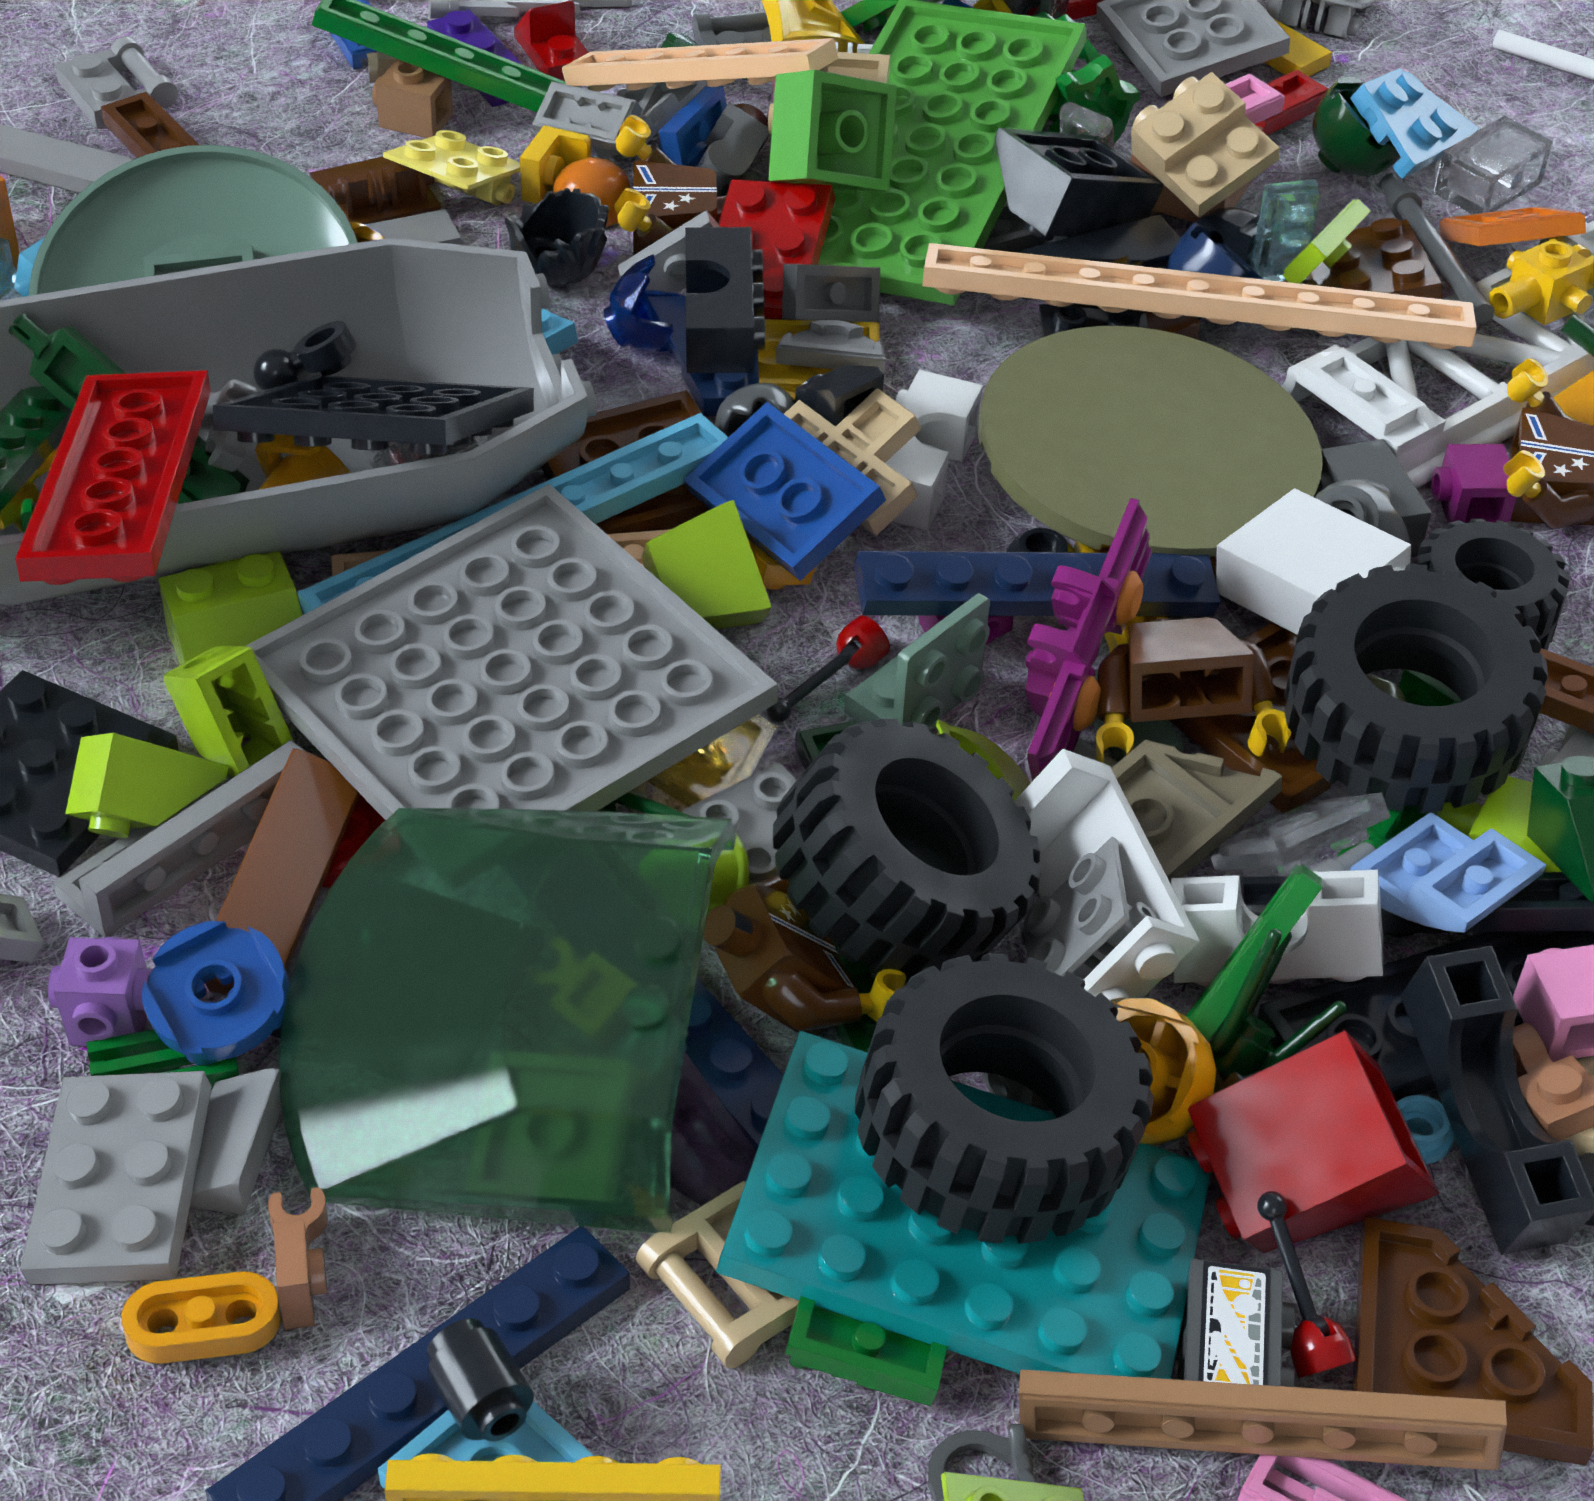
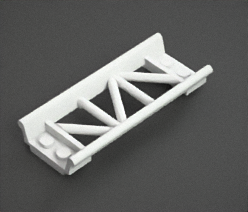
M1594 221L1586 222V234L1562 236L1569 245L1581 244L1590 250L1591 256L1594 255ZM1545 238L1539 242V245L1548 241L1550 238ZM1506 267L1482 279L1476 285L1488 300L1492 289L1510 282L1512 271ZM1593 287V288L1587 290V293L1590 294V295L1592 296V298H1593L1592 303H1594V287ZM1453 294L1444 299L1460 301L1456 294ZM1522 312L1506 319H1501L1494 314L1492 319L1530 345L1475 333L1472 347L1456 346L1450 349L1518 365L1528 358L1535 359L1544 367L1548 375V384L1540 391L1549 392L1552 397L1594 370V357L1571 339L1568 338L1569 343ZM1574 312L1563 317L1564 324L1573 314L1577 315L1579 318L1586 322L1584 313L1577 314L1576 312ZM1371 337L1348 348L1339 347L1335 344L1289 367L1286 380L1281 386L1296 402L1312 394L1316 395L1376 439H1384L1416 489L1432 481L1434 469L1442 467L1447 444H1499L1514 436L1522 408H1526L1528 403L1527 401L1518 403L1510 399L1507 394L1508 384L1505 382L1496 383L1448 349H1438L1429 346L1425 342L1409 340L1383 343ZM1409 351L1481 400L1446 419L1441 418L1418 399ZM1387 356L1392 380L1371 367L1370 364Z

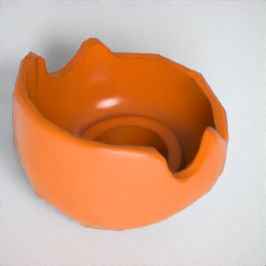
M587 157L571 162L558 172L553 184V193L560 190L564 191L565 188L570 189L571 192L574 189H580L581 193H593L600 198L601 205H607L610 208L607 213L606 227L619 223L618 213L615 211L614 205L624 189L631 187L625 171L612 161Z

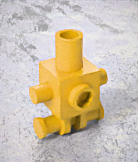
M1562 236L1550 238L1548 241L1523 252L1516 250L1507 260V268L1512 271L1510 282L1492 289L1488 299L1494 308V314L1501 319L1509 318L1523 311L1544 326L1574 312L1583 314L1589 309L1593 300L1592 296L1587 293V290L1594 287V255L1591 256L1590 250L1581 244L1569 245Z

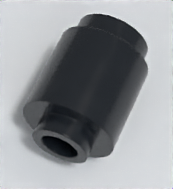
M474 1318L456 1321L442 1329L431 1340L427 1348V1357L430 1360L428 1374L462 1434L470 1440L485 1439L487 1441H498L512 1435L525 1422L527 1412L534 1399V1394L499 1334L494 1329L484 1327L480 1320Z

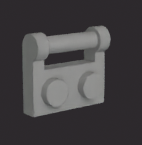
M129 36L118 38L113 43L111 49L94 54H80L70 61L55 65L58 83L97 129L105 127L101 106L147 92L163 109L172 106L178 97V90L168 77L159 75L143 57L142 47ZM130 70L144 88L134 91L120 75V72Z

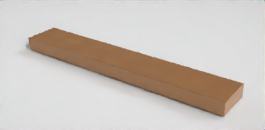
M1020 1370L1019 1413L1020 1424L1024 1426L1026 1439L1496 1470L1500 1469L1507 1428L1506 1401Z

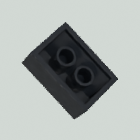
M998 128L995 135L1009 210L1026 221L1025 229L1028 232L1044 240H1053L1055 236L1070 238L1148 218L1164 187V184L1159 179L1093 135Z

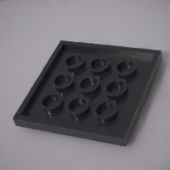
M316 375L213 405V430L237 432V441L245 443L272 442L275 440V434L294 435V445L327 446L332 444V438L351 439V448L356 450H384L389 448V442L409 443V451L411 453L441 454L447 452V445L470 443V436H487L492 434V428L514 426L515 418L534 411V388Z

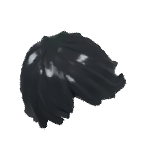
M565 188L564 191L547 192L543 200L531 207L528 204L523 205L521 217L511 215L505 218L511 250L526 252L535 274L543 273L548 286L555 285L561 288L566 283L581 282L594 271L600 260L607 241L604 233L608 220L607 213L610 208L607 205H601L600 198L593 193H581L580 189H574L571 192L570 189Z

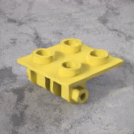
M440 130L436 132L435 136L423 140L406 141L404 146L383 152V157L432 176L436 182L458 191L463 190L464 193L470 196L475 195L476 198L496 206L501 203H510L515 194V187L513 184H510L512 174L520 172V162L508 158V153L503 149L491 146L480 147L466 141L465 135L456 131Z

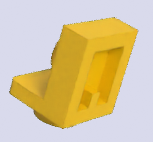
M543 125L520 156L522 201L535 204L542 201L546 193L550 192L553 188L555 177H557L559 171L571 162L591 157V138L585 134Z

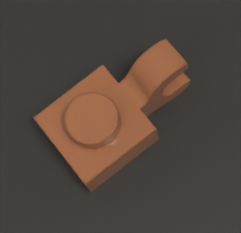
M1525 1022L1515 1026L1513 1030V1054L1517 1078L1526 1104L1540 1127L1558 1140H1563L1594 1127V1078L1573 1055L1553 1063L1540 1035L1529 1023Z
M320 1187L311 1188L310 1197L312 1204L306 1212L299 1215H291L284 1211L281 1192L272 1193L268 1201L269 1217L274 1233L277 1291L284 1330L315 1326L313 1296L327 1294L323 1248L309 1249L311 1242L324 1232L328 1223L325 1195Z

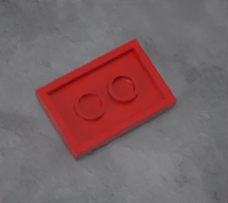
M731 180L719 225L720 227H751L752 249H762L765 319L786 320L782 319L783 264L818 265L836 199L832 185Z

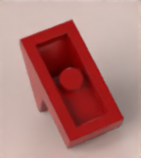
M573 1L532 8L525 13L514 28V37L538 71L565 81L562 67L589 53L575 34V4Z

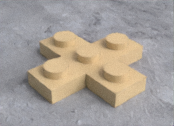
M875 389L837 426L831 424L800 400L784 413V415L880 486L886 501L860 524L875 536L918 497L913 484L888 466L886 462L921 430L920 424L912 412L880 389Z

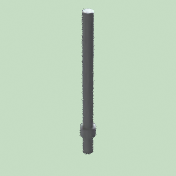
M1390 173L1385 175L1380 181V187L1387 196V206L1398 220H1408L1421 246L1460 301L1473 303L1475 321L1479 324L1489 322L1494 316V308L1421 209L1422 201L1411 186L1404 185L1396 174Z

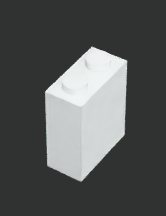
M1294 488L1217 545L1216 585L1220 595L1298 635L1304 616L1311 613L1313 603L1324 592L1330 589L1335 590L1337 583L1357 573L1366 578L1369 570L1376 567L1392 565L1394 571L1405 570V567L1410 564L1411 544Z

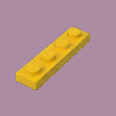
M428 1453L415 1456L411 1460H388L385 1497L386 1501H720L721 1464H701L696 1460L685 1457L667 1458L657 1464L619 1463L612 1458L604 1456H588L576 1462H537L523 1455H505L493 1461H455L445 1455Z

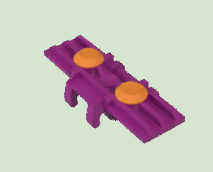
M1130 498L1099 576L1061 565L1057 567L1051 585L1055 588L1051 597L1054 617L1058 619V624L1065 625L1068 630H1059L1043 624H1034L1027 643L1035 649L1034 651H1029L1025 660L1028 669L1025 693L1032 710L1041 717L1027 752L1032 781L1062 749L1074 752L1081 731L1095 721L1098 714L1101 688L1095 679L1096 674L1092 665L1098 656L1102 637L1107 632L1123 635L1126 623L1134 619L1139 610L1143 596V583L1141 580L1151 558L1152 550L1148 544L1150 534L1146 529L1148 518L1141 508L1138 499Z

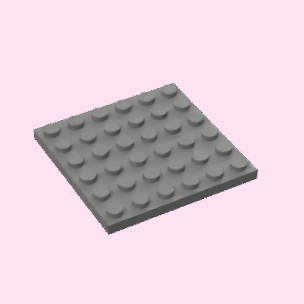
M550 484L246 645L253 649L280 711L457 895L778 702V684Z

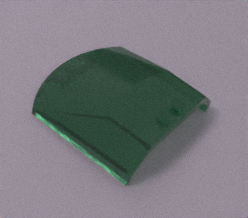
M398 808L370 835L349 860L330 888L309 928L299 952L288 988L286 1008L281 1025L279 1069L281 1070L279 1080L280 1100L285 1131L294 1162L309 1196L311 1188L320 1187L325 1195L326 1203L671 1234L674 1219L670 1209L672 1121L715 864L723 850H733L735 846L736 833L732 819L569 810Z

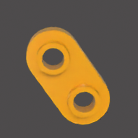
M242 1271L149 1283L136 1290L128 1298L122 1309L121 1323L128 1348L136 1357L149 1363L163 1364L256 1351L268 1344L276 1335L281 1323V1312L278 1295L273 1284L262 1275ZM246 1316L253 1318L244 1323L231 1324L234 1320L240 1317ZM163 1326L176 1327L172 1332L154 1333Z

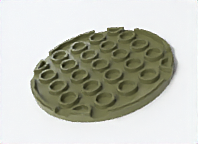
M1095 326L1062 331L1033 341L1012 353L991 375L984 390L978 416L979 444L982 449H985L992 463L990 471L1001 487L1017 504L1051 529L1097 550H1101L1103 544L1111 546L1130 498L1139 500L1140 506L1148 518L1146 529L1150 534L1148 544L1152 553L1209 555V557L1215 556L1217 559V545L1294 488L1315 497L1321 479L1322 452L1318 436L1301 406L1283 387L1263 371L1232 353L1194 338L1162 330L1129 326Z

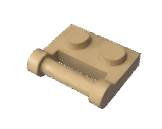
M742 1181L650 1237L640 1247L636 1255L637 1264L648 1277L653 1280L661 1279L712 1338V1352L729 1369L744 1364L756 1353L762 1343L791 1326L799 1301L720 1274L750 1309V1311L735 1319L683 1259L686 1255L698 1249L713 1268L717 1269L723 1246L746 1184L745 1181Z

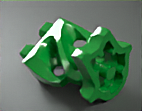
M1042 11L1041 13L1034 16L1040 18L1054 19L1045 11ZM1067 14L1056 19L1074 22ZM1087 38L1078 59L1085 61L1087 65L1083 69L1077 71L1072 69L1071 72H1065L1056 78L1059 97L1048 117L1054 122L1050 126V131L1093 135L1111 147L1125 131L1132 108L1141 99L1140 92L1130 83L1119 80L1112 61L1104 54L1100 56Z

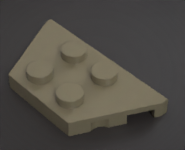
M1144 740L1111 768L1170 884L1171 878H1183L1282 791V776L1274 770L1263 768L1259 777L1224 768V758L1203 753L1185 754L1173 746Z

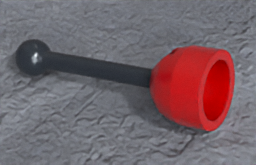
M864 615L856 617L847 624L837 637L836 649L838 656L786 697H778V702L766 709L768 717L775 722L787 720L794 705L843 666L848 665L851 669L864 670L874 666L890 652V643L879 624Z
M1268 1191L1258 1199L1257 1210L1263 1219L1270 1222L1302 1316L1300 1324L1294 1329L1290 1347L1291 1359L1298 1378L1357 1361L1350 1338L1343 1326L1331 1318L1317 1315L1284 1219L1288 1208L1287 1201L1282 1194L1276 1191Z

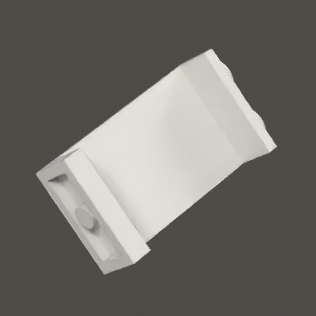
M1062 749L1014 802L1018 807L1024 806L1031 820L1029 833L1032 836H1037L1040 848V862L1038 864L1041 865L1038 892L1041 898L1044 896L1050 897L1069 878L1075 864L1084 855L1095 853L1113 836L1118 842L1127 904L1133 907L1138 902H1142L1155 913L1157 919L1146 916L1084 979L1086 984L1084 989L1095 997L1102 993L1118 1009L1121 1007L1115 1004L1127 998H1144L1164 977L1176 969L1178 963L1200 940L1111 767Z

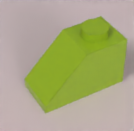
M117 733L81 737L65 814L90 820L88 830L93 833L110 837L128 838L130 829L160 825L226 779L229 765Z

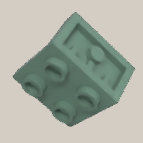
M980 593L976 594L905 647L898 656L845 695L844 712L858 722L897 719L900 726L903 723L913 721L927 725L929 732L936 727V722L959 703H966L973 699L984 682L985 675L982 669L985 644L990 633L988 626L990 599Z

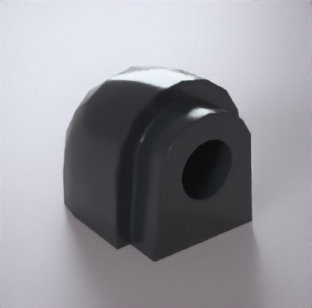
M1228 207L1216 209L1197 221L1198 224L1212 233L1208 238L1216 245L1218 243L1226 244L1250 266L1263 256L1270 243L1271 227L1264 224L1262 216L1242 208Z

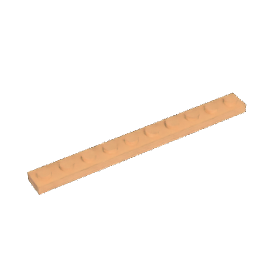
M929 243L922 284L923 287H932L941 293L951 295L968 291L986 293L995 299L1005 301L1015 300L1019 297L1040 299L1049 305L1058 307L1070 306L1076 303L1098 306L1100 309L1112 313L1124 312L1130 309L1152 312L1154 315L1166 319H1175L1184 315L1206 318L1210 322L1220 325H1230L1238 321L1261 324L1263 327L1274 331H1285L1292 327L1316 330L1318 333L1329 337L1355 334L1370 336L1374 340L1383 343H1396L1400 340L1425 342L1429 346L1438 349H1452L1456 346L1472 347L1477 328L1473 303L935 243Z

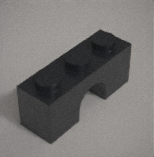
M685 227L687 373H754V350H765L762 249H752L751 227Z

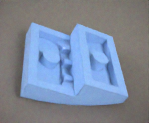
M1430 812L1351 866L1350 871L1378 869L1382 909L1424 926L1464 933L1543 875L1546 864L1492 828L1475 840H1472Z

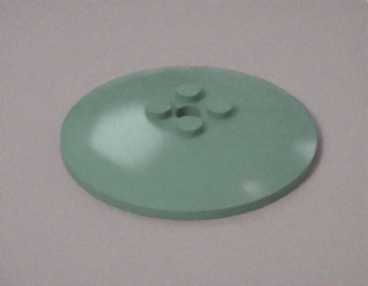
M221 145L183 146L154 152L126 162L107 172L80 192L59 214L38 250L30 278L29 296L358 242L346 215L336 201L321 185L294 166L270 155L250 149Z

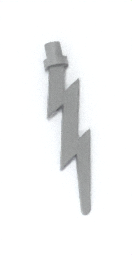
M428 0L430 19L445 17L446 14L452 11L470 10L475 16L520 17V12H527L532 8L565 1H573L575 13H581V7L632 6V0Z

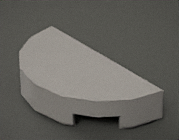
M816 320L810 322V329L798 332L793 336L791 331L785 334L776 348L777 364L836 369L842 365L876 366L885 375L886 357L883 344L879 341L875 343L874 340L863 335V328L861 326L845 321Z

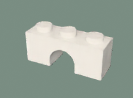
M919 369L909 389H901L899 391L896 402L916 416L921 430L896 452L886 464L913 484L918 497L892 522L928 531L945 497L948 459L962 462L978 431V416L982 401L983 385Z
M1378 869L1314 872L1322 878L1323 888L1290 931L1292 934L1291 941L1269 983L1284 984L1296 979L1333 978L1338 981L1352 982L1361 980L1366 976H1383V928ZM1240 875L1171 878V886L1200 940L1173 971L1174 983L1195 982L1202 986H1208L1259 917L1252 913L1243 901Z

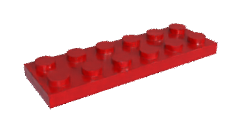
M208 370L86 376L15 557L20 582L44 581L50 585H64L78 579L111 578L117 582H132L146 576H155L211 394Z

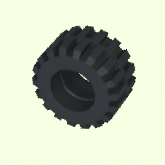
M1471 519L1470 523H1464L1460 520L1447 524L1446 529L1438 527L1430 533L1428 540H1423L1419 547L1415 564L1427 565V571L1443 574L1446 568L1462 573V580L1476 586L1480 581L1496 591V599L1504 604L1510 601L1524 617L1522 627L1530 625L1542 649L1548 650L1570 582L1569 572L1564 570L1566 563L1561 555L1552 553L1553 546L1544 539H1536L1533 537V532L1523 527L1517 529L1509 526L1510 523L1497 520L1496 523L1486 522L1484 519Z

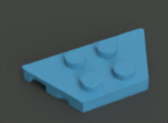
M1400 68L1363 83L1350 97L1360 115L1367 121L1370 131L1378 144L1385 145L1390 140L1401 158L1394 164L1393 168L1401 179L1469 145L1481 132L1477 125L1424 87L1416 76Z

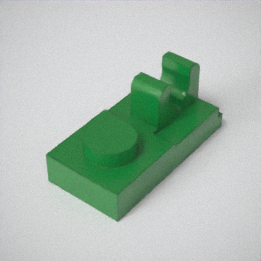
M800 1296L785 1354L790 1355L789 1363L791 1366L799 1369L808 1367L831 1374L832 1377L857 1382V1385L932 1406L939 1389L947 1346L936 1342L928 1344L883 1329L875 1323H865L814 1306V1300Z

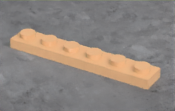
M834 38L589 52L563 66L562 71L566 85L587 86L588 90L597 92L611 89L617 84H626L627 90H640L648 88L657 82H665L667 88L675 89L691 85L699 80H706L709 87H717L732 83L736 79L747 78L750 85H759L774 81L776 74L807 70L820 71L837 60L838 54Z

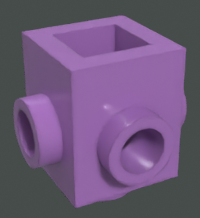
M115 937L69 938L62 965L54 966L51 970L48 982V998L51 1007L59 1009L70 1046H87L86 1042L103 1040L144 1031L147 1015L142 1003V989L144 981L148 985L149 975L153 969L146 966L140 940L119 939Z

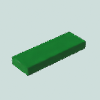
M1303 864L1300 867L1296 865L1186 1014L1208 1042L1228 1016L1268 932L1273 928L1281 931L1282 939L1278 945L1279 947L1323 888L1322 878Z

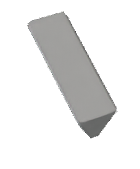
M263 1069L214 1083L208 1104L190 1207L245 1214L285 1101L280 1069Z

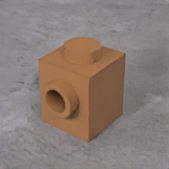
M396 59L374 83L372 101L377 106L380 128L429 138L435 136L436 132L440 131L453 115L451 79Z

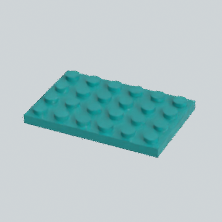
M799 1030L723 1246L716 1273L799 1300L800 1296L815 1301L814 1306L865 1323H875L883 1329L928 1344L936 1342L947 1346L949 1351L1020 1374V1370L1171 1379L1187 1298L1186 1279L1191 1258L1194 1259L1211 1172L1205 1173L1195 1159L1149 1144H1139L1120 1189L1116 1190L1111 1203L1099 1216L1086 1218L1083 1227L1069 1234L1056 1236L1053 1230L1050 1229L1045 1241L1018 1244L1017 1236H1005L1002 1243L978 1241V1232L960 1228L958 1234L952 1233L937 1226L939 1218L926 1210H923L918 1215L900 1200L902 1190L896 1184L888 1188L872 1167L876 1155L868 1156L862 1148L857 1132L860 1120L855 1114V1095L868 1053ZM951 1080L956 1088L971 1102L997 1116L1024 1122H1042L1056 1119L1054 1113Z

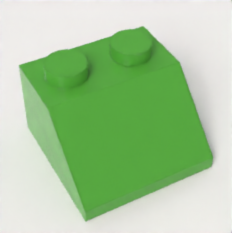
M819 70L776 74L768 181L832 185L833 189L889 191L897 85Z

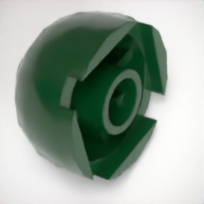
M1344 76L1339 78L1324 94L1315 111L1312 130L1316 145L1319 148L1318 157L1333 172L1339 173L1343 171L1350 175L1369 177L1387 170L1401 157L1390 140L1385 145L1378 144L1370 131L1367 121L1360 115L1350 99L1365 82L1355 77Z

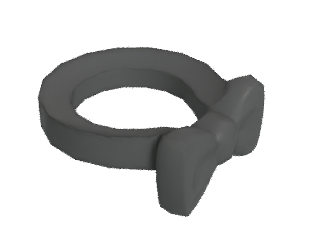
M1023 1424L1009 1425L1008 1438L987 1431L966 1430L950 1435L936 1446L929 1460L928 1488L934 1501H944L941 1474L944 1473L948 1462L958 1453L968 1450L984 1451L1002 1461L1010 1462L1015 1477L1011 1480L1036 1483L1033 1474V1462L1028 1455Z

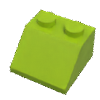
M280 551L267 554H250L240 559L188 569L180 573L158 578L167 631L180 665L216 646H246L302 616L294 583Z

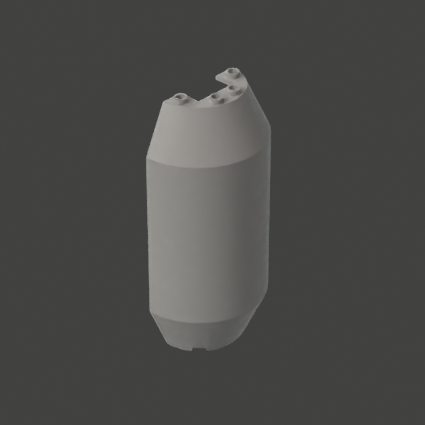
M385 238L0 300V411L21 389L25 390L29 387L42 386L29 375L34 353L8 332L9 327L15 325L12 322L24 313L49 335L59 328L72 326L127 374L208 370L212 392L221 391L232 379L254 386L256 393L263 391L257 385L253 374L254 364L262 353L271 349H282L291 352L305 335L322 325L335 321H343L346 324L357 345L350 354L352 358L350 364L341 371L329 376L534 388L533 412L515 418L514 426L492 428V434L481 436L482 441L479 444L447 456L380 468L377 461L379 455L403 442H389V448L384 450H356L351 448V439L332 438V444L326 447L343 462L350 473L258 490L267 478L257 460L255 452L257 443H248L244 461L238 468L250 480L246 492L183 504L177 503L155 576H146L136 581L117 582L111 578L78 579L64 585H50L44 581L20 582L15 557L25 532L20 533L13 523L3 530L0 529V605L7 607L156 579L188 569L240 559L250 554H267L280 551L281 555L439 526L454 523L482 510L580 439L585 431L587 418L596 416V400L590 381L581 382L572 359L562 360L560 354L551 355L542 333V309L550 306L549 290L544 274H535L527 253L522 251ZM305 370L300 373L299 380L321 375V373H308ZM281 453V455H282L283 458L288 454V453ZM49 471L33 481L39 493L42 491Z

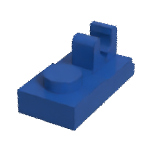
M723 85L717 87L705 86L659 130V149L674 163L696 167L709 147L704 143L727 106Z

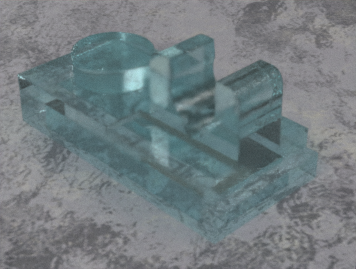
M1315 179L1265 184L1251 260V267L1264 280L1285 281L1286 279L1282 276L1284 274L1283 270L1313 240V229L1320 198L1318 183Z

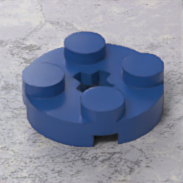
M224 921L199 923L178 932L168 939L152 959L155 967L149 975L148 985L144 981L142 989V1003L145 1013L154 1031L163 1043L170 1049L184 1054L189 1062L196 1065H210L218 1060L242 1055L265 1041L288 1018V975L278 950L260 931L248 927L249 932L240 928H228ZM217 978L222 985L234 981V987L222 1001L205 1003L199 1000L207 994L204 984L209 980Z

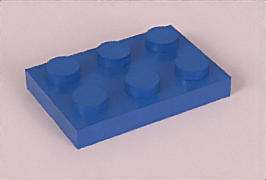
M768 402L683 479L690 493L710 509L734 500L748 540L800 581L886 501L879 485Z

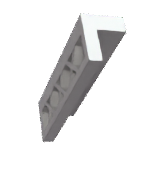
M290 740L234 778L227 774L226 779L156 827L135 828L129 832L128 838L118 839L54 881L53 887L56 897L103 937H109L251 841L293 748L303 749Z

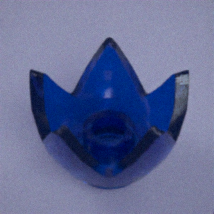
M654 254L633 264L622 275L610 293V306L604 308L603 313L610 333L621 347L631 344L637 351L658 353L668 352L665 344L672 336L674 328L671 323L651 321L647 312V297L683 295L673 292L645 290L651 280L648 274L656 264Z

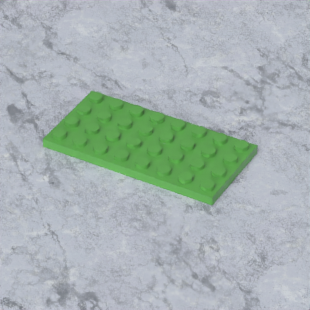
M899 0L869 54L890 55L888 84L897 85L889 191L833 189L836 199L818 265L880 267V293L955 306L960 294H945L935 288L922 286L929 243L983 249L1007 201L995 141L998 128L1042 131L1059 97L1056 78L1065 72L1072 71L1087 41L1086 24L917 0Z

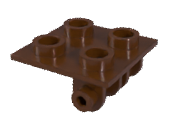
M383 156L310 172V177L321 185L336 201L349 222H359L366 225L441 209L439 201L428 186L434 184V177L386 159Z

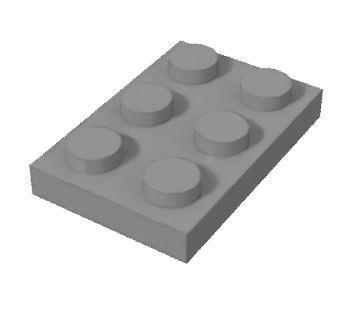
M204 1071L63 1077L20 1267L22 1274L30 1285L177 1278L212 1088Z

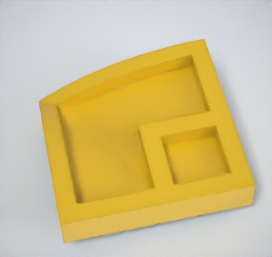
M761 0L767 15L772 42L834 38L835 42H838V52H848V43H853L852 53H857L858 44H865L831 0Z

